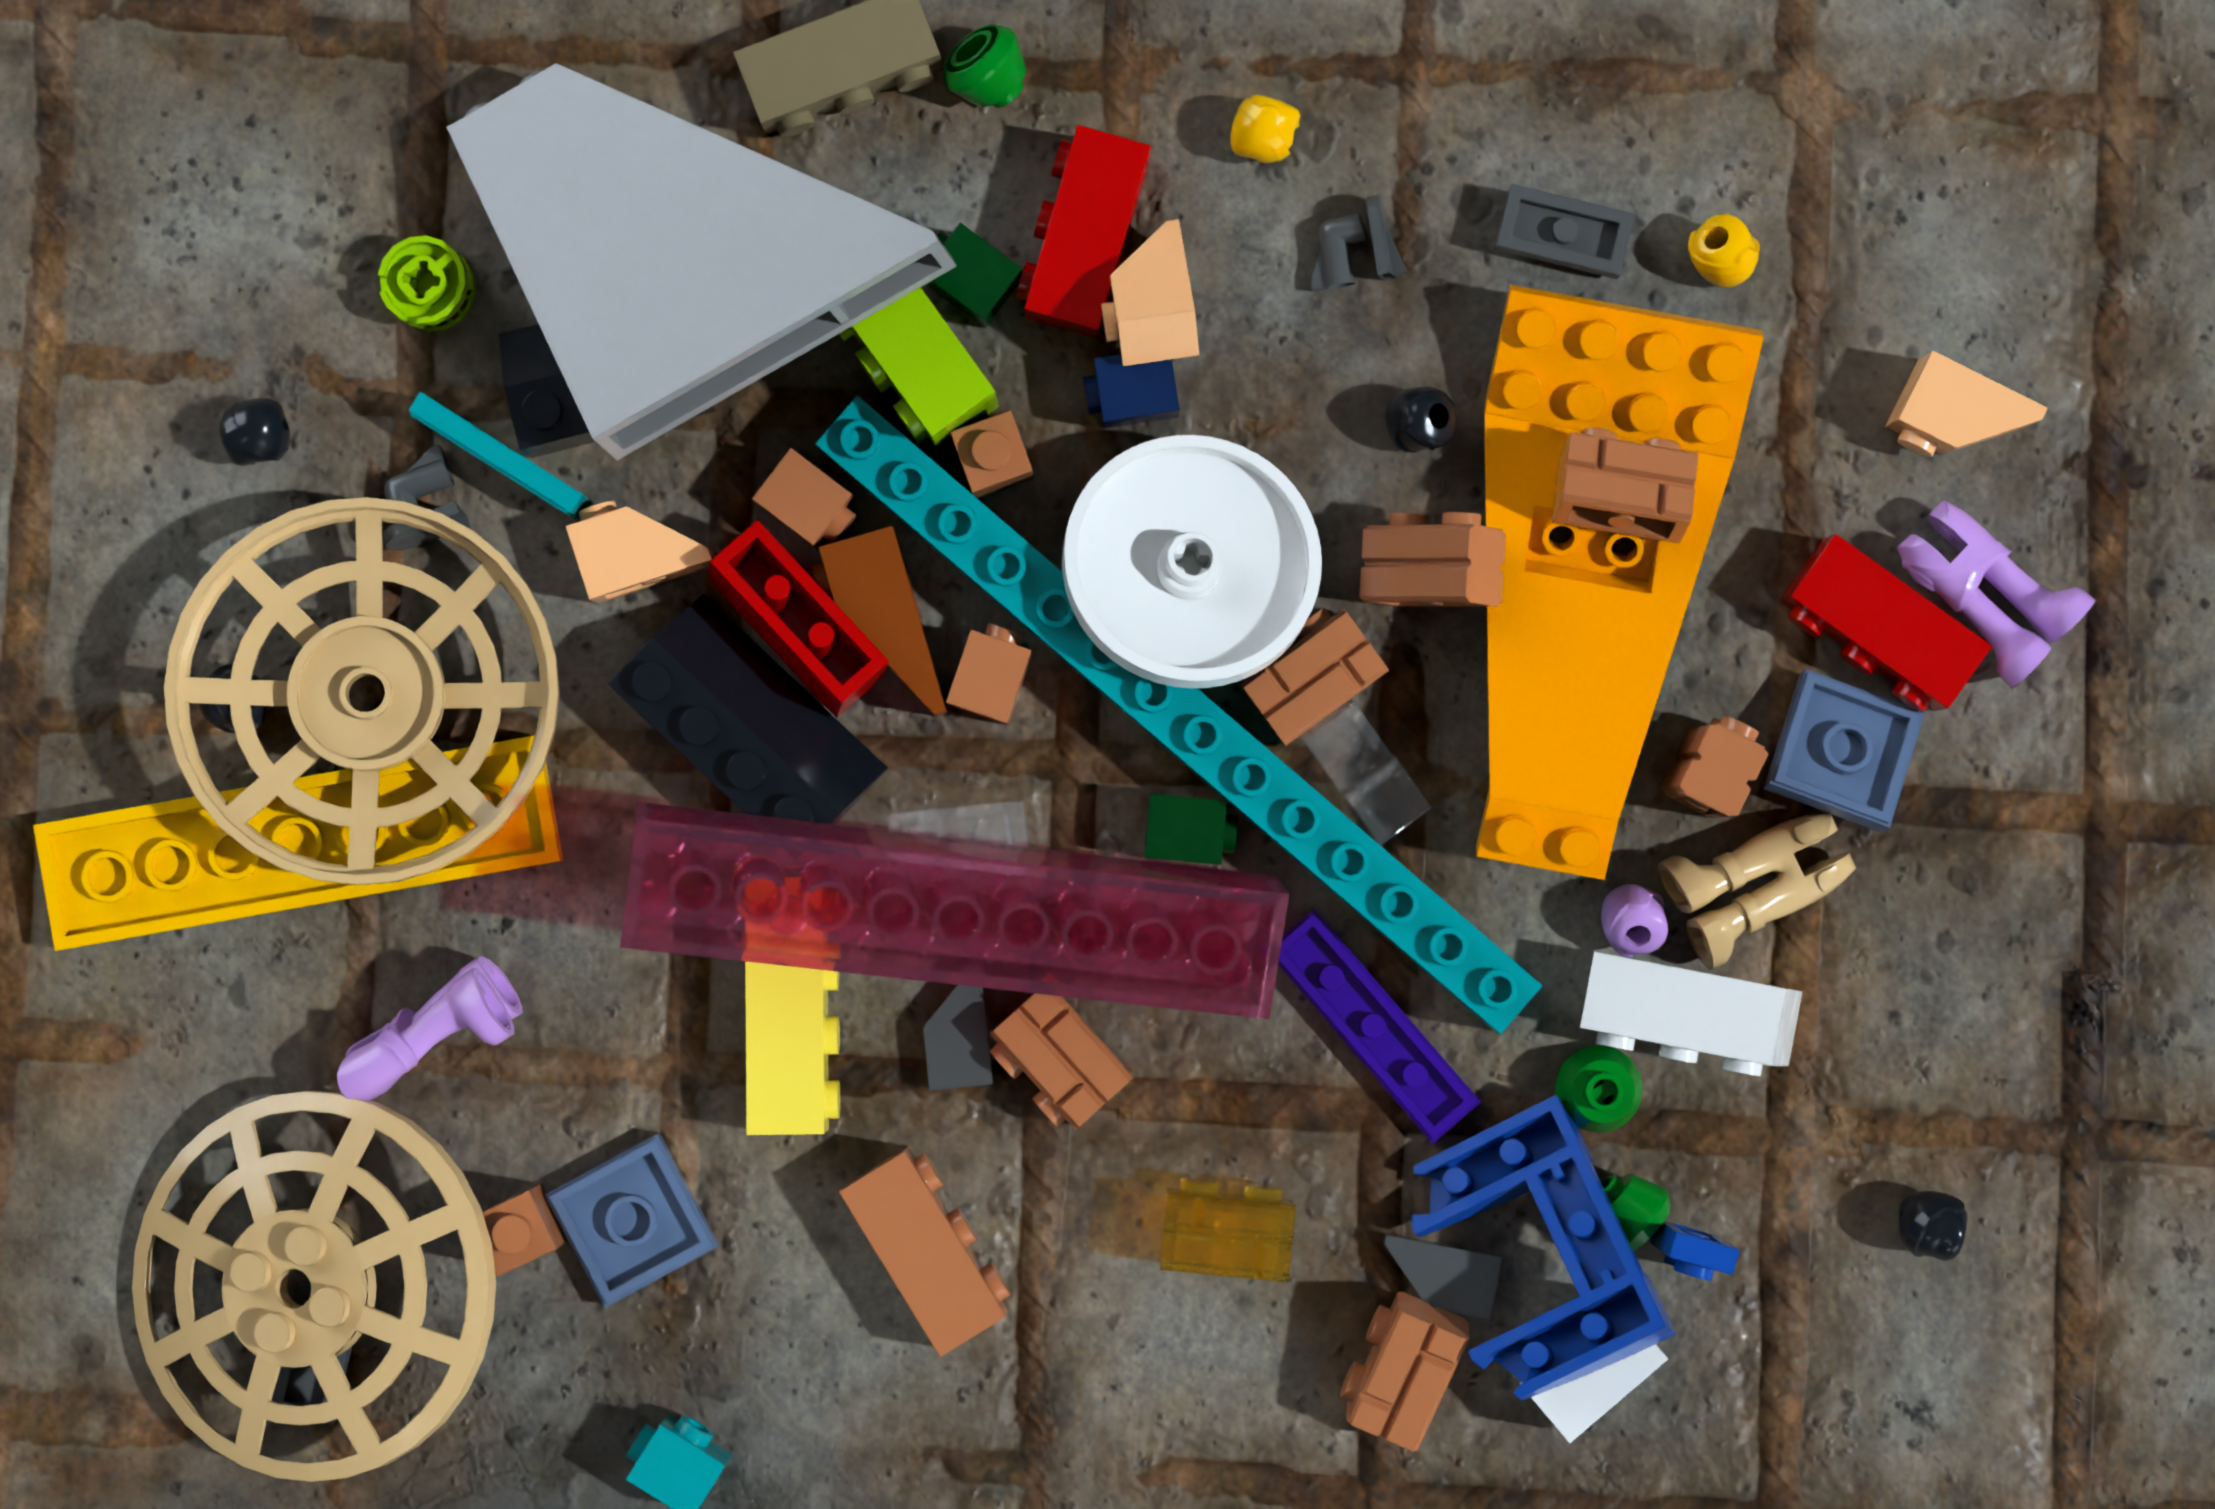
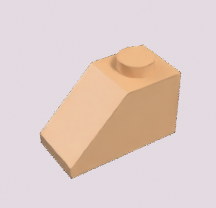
M1179 219L1169 220L1158 228L1110 275L1113 302L1101 303L1106 342L1119 340L1123 366L1199 355L1195 307Z
M1931 351L1918 359L1885 427L1900 434L1897 442L1903 447L1919 455L1932 457L1934 452L1942 455L2027 427L2042 420L2048 408L1935 351Z
M615 501L599 503L579 511L578 514L581 521L566 526L588 598L598 604L709 568L710 560L716 556L715 552L708 547L627 506L617 509Z

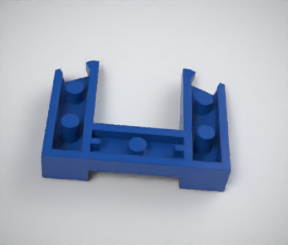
M1557 1095L1414 1165L1413 1173L1417 1177L1431 1178L1430 1214H1412V1228L1415 1235L1419 1238L1487 1211L1529 1191L1533 1195L1579 1297L1468 1351L1471 1360L1484 1370L1495 1360L1523 1382L1513 1392L1521 1400L1586 1376L1676 1335L1649 1276L1643 1272L1591 1163L1594 1160L1563 1101Z

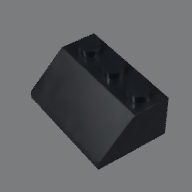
M539 324L499 334L504 391L519 450L534 458L595 442L590 435ZM712 406L696 416L715 412V407Z

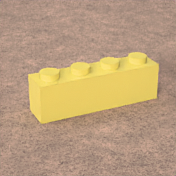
M827 875L745 876L747 1135L825 1134L829 1130V1119L840 1118V1081L829 1080L828 1055H839L840 1050L839 1016H828V991L839 990L838 952H828L827 927H838L839 895L838 888H827Z

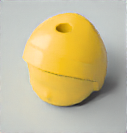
M1255 94L1250 98H1245L1238 107L1231 127L1230 144L1232 151L1235 155L1252 158L1260 163L1267 164L1282 161L1290 155L1289 148L1294 140V132L1300 125L1299 110L1283 101L1264 95Z
M1719 214L1707 219L1698 230L1691 232L1688 250L1696 270L1707 282L1720 288H1732L1746 281L1754 272L1759 259L1760 244L1739 218L1729 214Z

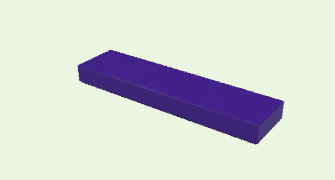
M1314 908L1265 949L1432 1144L1481 1103Z

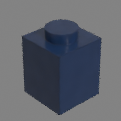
M1121 354L1094 358L1095 375L1083 377L1089 415L1101 413L1103 429L1179 417L1180 408L1172 359L1123 366Z

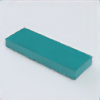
M419 392L408 410L411 412L410 416L573 519L577 517L580 519L578 512L587 508L592 500L424 393Z

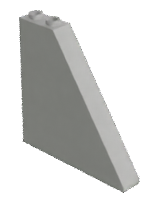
M557 63L545 70L535 71L527 75L516 87L490 102L472 107L463 118L446 127L592 439L616 460L623 458L957 267L952 256L933 230Z

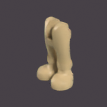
M1825 812L1804 815L1778 824L1752 837L1732 852H1725L1714 857L1713 865H1696L1682 856H1671L1658 864V873L1666 893L1673 904L1680 911L1687 914L1707 905L1726 891L1731 893L1743 887L1747 882L1770 872H1775L1776 878L1751 893H1745L1733 899L1730 905L1703 912L1686 921L1685 930L1689 942L1705 967L1711 970L1725 964L1733 952L1735 940L1744 930L1750 934L1764 927L1767 922L1790 915L1816 902L1837 888L1856 869L1849 852L1821 860L1803 871L1796 860L1795 852L1815 845L1838 831L1831 814Z

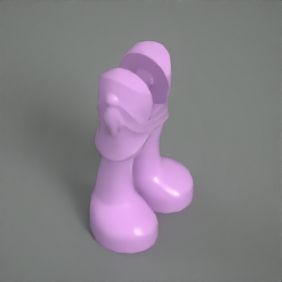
M1943 500L1928 515V520L1934 529L1960 552L1959 555L1950 563L1927 541L1915 534H1911L1897 547L1902 560V568L1908 571L1917 584L1931 592L1935 591L1955 613L1960 611L1985 640L1993 646L1996 672L2007 685L2013 688L2023 681L2048 655L2051 650L2049 644L2063 637L2084 617L2095 603V599L2079 587L2053 592L2038 584L2008 557L2012 552L2010 549L1997 541L1969 514ZM1983 577L2027 619L2040 636L2019 626L1978 588Z
M480 956L461 968L416 1013L410 1008L405 1007L401 1009L390 1023L358 1041L347 1050L345 1059L341 1062L337 1072V1081L341 1093L347 1099L354 1098L360 1100H372L384 1094L405 1073L417 1066L418 1061L435 1044L462 1029L468 1028L482 1041L493 1046L514 1035L512 1020L523 1012L520 999L506 975L491 960Z

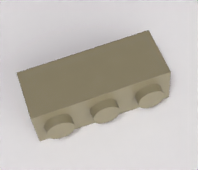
M866 0L733 52L766 136L778 132L781 138L795 136L809 130L816 124L814 117L838 109L840 115L860 111L875 102L874 94L897 86L899 92H907L922 87L934 79L932 72L943 68L940 52L919 0Z

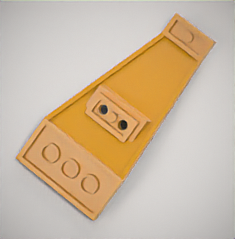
M1510 284L1484 403L1485 526L1503 529L1506 541L1504 564L1500 566V570L1504 573L1502 603L1498 607H1486L1489 790L1476 844L1477 857L1605 880L1618 821L1736 456L1764 339L1762 330ZM1587 428H1604L1614 432L1619 440L1644 443L1646 440L1653 438H1665L1677 442L1681 450L1697 452L1698 464L1694 484L1693 513L1690 524L1680 543L1553 523L1552 516L1557 489L1559 459L1570 431L1580 433ZM1558 526H1566L1573 531L1571 538L1564 543L1552 541L1549 538V534ZM1623 537L1630 538L1636 543L1634 549L1627 554H1617L1612 550L1614 542Z

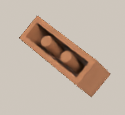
M909 1146L845 1184L840 1189L839 1194L939 1357H942L1005 1318L1008 1308L1003 1300L1009 1297L1011 1292L995 1265L990 1262L982 1267L969 1245L978 1239L962 1211L957 1207L948 1212L936 1190L944 1186V1183L931 1160L925 1153L915 1158Z

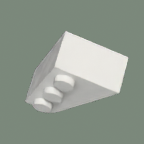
M1594 952L1580 1028L1598 1031L1596 1044L1634 1051L1635 1041L1639 1039L1661 1044L1658 1055L1660 1057L1697 1063L1699 1052L1723 1056L1722 1069L1761 1076L1763 1065L1789 1066L1803 991Z

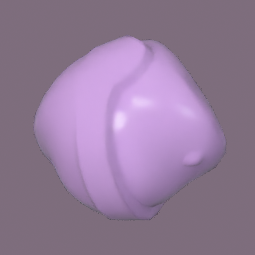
M1637 884L1621 885L1606 895L1601 909V924L1607 941L1617 953L1632 958L1638 954L1651 953L1662 946L1668 934L1663 897L1653 889Z

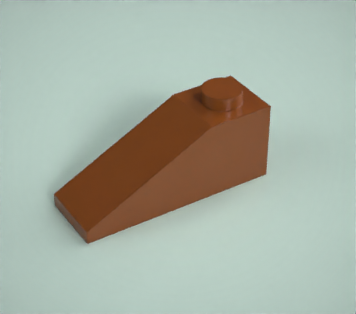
M886 527L818 547L822 563L812 565L816 583L889 660L888 666L936 717L948 714L904 556L894 527Z

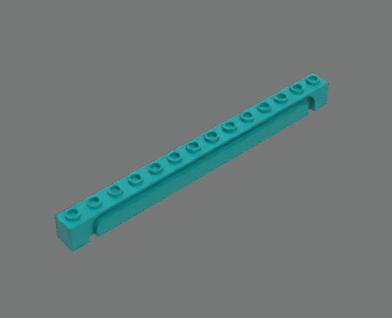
M858 395L815 443L822 454L1492 1031L1501 1035L1543 986L1198 688L1172 687L1152 682L1127 671L1106 656L1092 642L1079 624L1066 594L1062 571Z

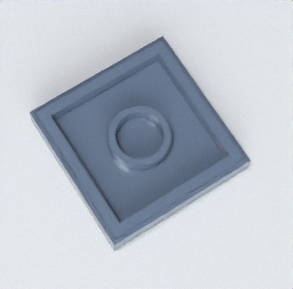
M1804 669L1798 677L1763 789L1884 833L1891 826L1925 713Z
M660 1133L545 1195L604 1308L720 1245Z

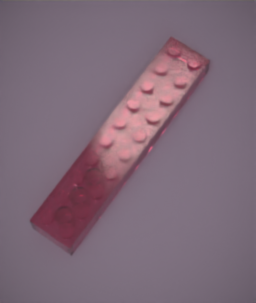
M636 801L620 926V948L1270 1019L1289 893L1278 878L1271 875Z

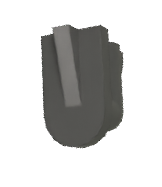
M1380 194L1367 197V211L1377 274L1384 281L1397 279V276L1408 274L1390 234L1382 196ZM1360 213L1325 220L1320 225L1318 236L1321 250L1311 277L1312 291L1342 288L1355 284L1349 244L1368 240Z
M440 445L430 447L407 472L387 480L384 486L386 500L404 501L418 506L417 498L453 486L454 479L442 447ZM456 502L433 509V511L442 513L467 528L470 527L467 515ZM393 524L382 533L386 548L396 551L410 549L441 538L435 534L404 524Z

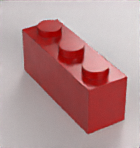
M1078 124L1072 142L1061 139L1051 176L1061 179L1055 203L1043 201L1034 231L1035 238L1044 240L1037 264L1026 261L1016 298L1026 301L1024 307L1025 318L1093 338H1099L1103 324L1101 303L1109 302L1111 297L1110 275L1119 267L1151 158V145Z
M759 520L755 521L710 560L707 578L709 582L836 718L884 677L889 660Z
M1837 534L1822 539L1779 599L1780 602L1792 609L1787 617L1793 624L1815 638H1820L1824 632L1844 647L1839 655L1846 662L1870 676L1877 670L1896 684L1891 690L1894 696L1921 713L1927 707L1932 711L1948 709L1993 647Z

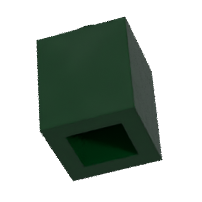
M959 223L951 235L944 230L937 235L938 239L952 256L957 267L926 285L986 329L1018 286L1022 275V268L962 223Z
M1149 794L1144 858L1221 865L1222 852H1235L1238 815L1226 814L1227 801Z

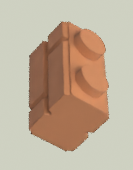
M1587 428L1580 433L1570 431L1559 459L1552 521L1553 523L1680 543L1692 518L1698 454L1697 452L1681 450L1677 442L1665 438H1653L1646 440L1644 443L1619 440L1614 432L1604 428Z
M1390 513L1389 525H1367L1363 529L1361 558L1365 561V566L1361 567L1359 597L1363 602L1387 606L1498 607L1502 603L1504 573L1500 570V566L1504 564L1506 535L1502 531L1503 529L1482 526L1480 514L1442 513V524L1427 525L1428 515Z
M1325 608L1316 612L1307 619L1302 631L1298 635L1300 641L1287 649L1272 664L1250 676L1238 686L1282 747L1287 746L1389 671L1380 656L1344 609L1333 617L1329 615Z
M1723 716L1722 720L1713 718L1710 725L1688 729L1676 753L1680 758V762L1671 763L1659 787L1664 793L1663 796L1707 818L1738 816L1751 791L1747 782L1757 779L1769 755L1764 749L1765 746L1755 742L1759 732L1749 725L1728 716Z
M1048 980L990 1032V1035L997 1042L989 1050L990 1053L1014 1079L1022 1072L1030 1078L1040 1090L1032 1098L1033 1101L1057 1127L1067 1120L1076 1130L1133 1079V1074Z
M1397 1292L1390 1309L1379 1305L1369 1325L1365 1339L1367 1342L1374 1344L1365 1365L1356 1361L1352 1363L1340 1392V1397L1348 1400L1346 1421L1358 1429L1375 1436H1382L1386 1441L1412 1452L1418 1451L1470 1339L1469 1322L1461 1316L1440 1307H1433L1428 1302L1405 1292Z

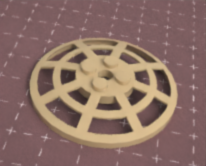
M369 497L327 500L291 510L255 528L225 551L199 581L181 612L168 651L164 682L166 724L176 761L194 796L216 824L248 851L283 870L322 882L350 885L401 882L435 872L470 854L496 834L524 803L544 768L556 730L560 696L557 657L547 622L528 585L507 559L475 531L442 513L404 501ZM355 522L356 561L340 562L318 568L292 581L283 589L255 563V560L270 548L302 532L334 523ZM382 522L404 524L435 534L468 552L481 565L454 592L445 583L421 570L395 562L383 561ZM236 579L263 608L253 618L240 641L232 665L231 679L190 677L192 659L203 625L221 594ZM356 581V617L336 621L321 629L297 605L305 598L325 588ZM383 582H391L414 589L436 601L440 607L413 632L395 621L383 618ZM499 583L513 598L529 629L538 659L540 682H502L501 668L494 644L482 621L474 613L477 606ZM279 623L302 646L293 662L288 681L252 680L253 670L260 649L271 630ZM459 625L466 632L476 651L482 672V683H445L441 667L433 654V651ZM365 676L378 678L385 690L384 699L380 706L369 712H361L354 709L349 700V691L352 684ZM189 703L230 705L231 720L238 744L249 766L259 777L229 803L215 787L200 758L191 726ZM251 706L288 707L293 725L302 738L275 764L269 759L258 738ZM539 708L537 730L527 760L510 791L495 807L470 780L480 769L493 745L500 723L501 709ZM444 709H482L481 719L474 740L463 759L455 766L431 741L441 723ZM321 757L339 767L353 770L351 808L340 807L318 800L300 790L293 783ZM412 758L437 783L430 791L410 801L390 807L378 808L379 772L381 770L396 767ZM279 797L287 805L311 818L336 826L350 827L348 864L326 863L294 853L264 837L247 822L275 798ZM449 799H452L476 824L475 827L461 838L430 854L396 864L375 865L377 827H389L417 819L441 807Z
M313 1090L268 1096L237 1107L204 1128L180 1151L160 1179L144 1213L134 1252L132 1294L135 1323L146 1362L162 1395L183 1423L213 1450L242 1467L275 1478L308 1482L348 1478L388 1465L420 1446L448 1420L467 1394L484 1359L494 1321L496 1275L492 1242L481 1206L464 1173L441 1144L414 1121L381 1103L371 1100L347 1099L342 1093ZM297 1111L332 1113L351 1119L334 1155L324 1152L296 1150L273 1153L262 1157L255 1120L269 1115ZM376 1130L394 1140L418 1161L438 1187L447 1204L446 1206L410 1221L405 1209L392 1192L370 1172L358 1166ZM230 1132L238 1169L224 1177L208 1192L193 1213L189 1223L166 1211V1205L176 1184L191 1163L213 1142ZM293 1170L316 1172L324 1175L309 1209L301 1208L278 1211L268 1175ZM348 1186L355 1189L373 1205L389 1228L388 1231L363 1242L353 1228L336 1217ZM243 1188L254 1223L231 1246L205 1232L222 1205ZM456 1230L463 1249L467 1282L465 1317L459 1339L422 1326L426 1313L428 1285L425 1258L421 1245ZM156 1236L179 1249L175 1269L174 1294L180 1329L161 1340L158 1338L153 1320L150 1291L152 1253ZM398 1255L402 1262L404 1278V1301L401 1318L374 1308L377 1291L374 1266ZM196 1259L223 1272L222 1300L224 1307L197 1320L192 1290ZM295 1270L302 1271L308 1277L311 1284L310 1297L303 1306L296 1304L290 1298L287 1290L288 1279ZM234 1332L241 1343L256 1355L247 1389L238 1384L223 1370L211 1354L207 1346L208 1344ZM363 1333L391 1344L388 1353L376 1370L358 1387L352 1389L337 1357L351 1348ZM412 1352L449 1364L450 1366L441 1385L422 1411L397 1434L382 1442L364 1412L363 1407L373 1402L393 1384L408 1363ZM191 1354L196 1366L209 1383L232 1404L242 1409L235 1443L225 1438L198 1413L179 1388L168 1365ZM281 1366L291 1368L311 1366L328 1401L321 1404L303 1406L280 1404L271 1401ZM338 1419L357 1452L355 1455L340 1460L315 1463L275 1460L260 1455L267 1420L275 1423L302 1426L327 1423Z

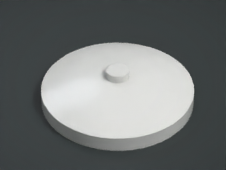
M1174 435L1146 441L1127 449L1105 464L1090 479L1078 497L1068 521L1062 550V573L1066 594L1079 624L1092 642L1112 661L1141 678L1158 684L1190 689L1224 686L1241 681L1258 673L1278 659L1293 644L1302 631L1315 604L1322 572L1321 544L1317 527L1305 500L1291 481L1278 468L1259 454L1227 440L1200 435Z

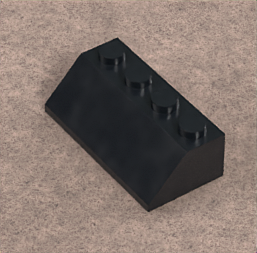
M704 594L653 635L608 683L618 695L795 861H802L888 770V767Z

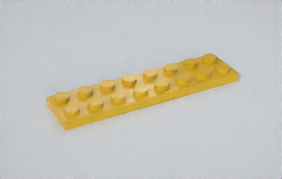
M534 736L493 743L480 769L471 778L470 781L495 807L510 791L523 768ZM469 747L444 751L443 753L457 766ZM412 758L396 767L381 770L379 772L378 808L390 807L410 801L430 791L437 783ZM546 762L524 803L496 834L470 854L435 872L394 883L350 885L322 882L283 870L248 851L220 828L195 796L33 825L55 951L564 861ZM343 769L299 777L293 783L300 790L318 800L340 807L351 808L353 770ZM247 787L220 791V793L229 803ZM279 797L275 798L247 822L264 837L294 853L326 863L348 864L350 827L336 826L311 818L287 805ZM449 799L441 807L417 819L394 826L377 827L375 865L396 864L430 854L461 838L475 827L476 824L452 799Z

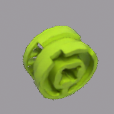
M427 235L408 237L395 244L382 259L378 271L381 287L379 294L386 308L411 327L427 332L447 330L460 323L472 309L477 293L475 274L468 261L443 240ZM468 290L471 291L470 295H466ZM464 300H468L467 306L462 311L460 307L463 305ZM458 312L459 316L452 320L451 317ZM445 320L449 322L443 326H437L439 323Z

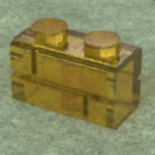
M1181 1178L1180 1189L1166 1188L1159 1257L1160 1270L1288 1282L1296 1205L1293 1200L1282 1199L1283 1188L1245 1184L1244 1195L1218 1193V1181L1198 1178Z

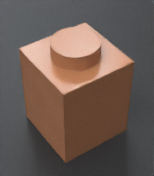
M1011 410L950 432L972 494L977 499L1034 479L1033 470Z
M792 448L788 450L752 498L761 508L817 550L826 540L830 543L838 542L857 516L849 510L856 501L854 496Z
M990 623L987 625L985 634L970 630L946 703L950 706L1009 725L1033 655L1032 650L1021 647L1024 635Z
M541 1183L482 1211L492 1242L497 1277L550 1253L567 1242L561 1225L545 1197L546 1193Z

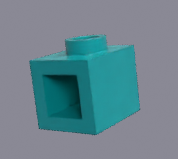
M667 1414L657 1429L646 1423L625 1456L635 1462L634 1467L625 1480L671 1509H699L732 1454L711 1442L714 1433L699 1421L686 1415H681L679 1420H676Z

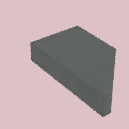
M982 966L971 967L923 1026L929 1091L993 1084Z
M1384 1233V1245L1423 1301L1428 1302L1433 1307H1440L1451 1313L1491 1320L1502 1262L1501 1255Z

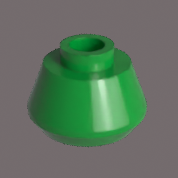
M990 24L976 29L963 38L952 49L944 63V84L948 90L979 107L993 105L995 108H1000L1012 102L1024 87L1022 80L1026 73V65L1015 32L1009 27Z
M1602 1045L1588 1046L1574 1052L1562 1064L1556 1077L1555 1095L1563 1101L1577 1127L1595 1133L1609 1132L1626 1124L1636 1113L1642 1098V1080L1633 1061L1621 1051ZM1603 1080L1602 1083L1594 1087L1598 1081ZM1610 1095H1613L1611 1101L1603 1103L1604 1099H1606Z
M1613 1173L1606 1177L1601 1184L1633 1251H1636L1659 1229L1671 1210L1669 1193L1664 1187L1630 1173L1619 1179Z

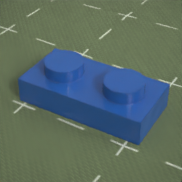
M1664 1221L1650 1239V1243L1665 1254L1663 1262L1674 1266L1673 1270L1708 1281L1712 1280L1714 1270L1733 1275L1740 1251L1718 1235Z

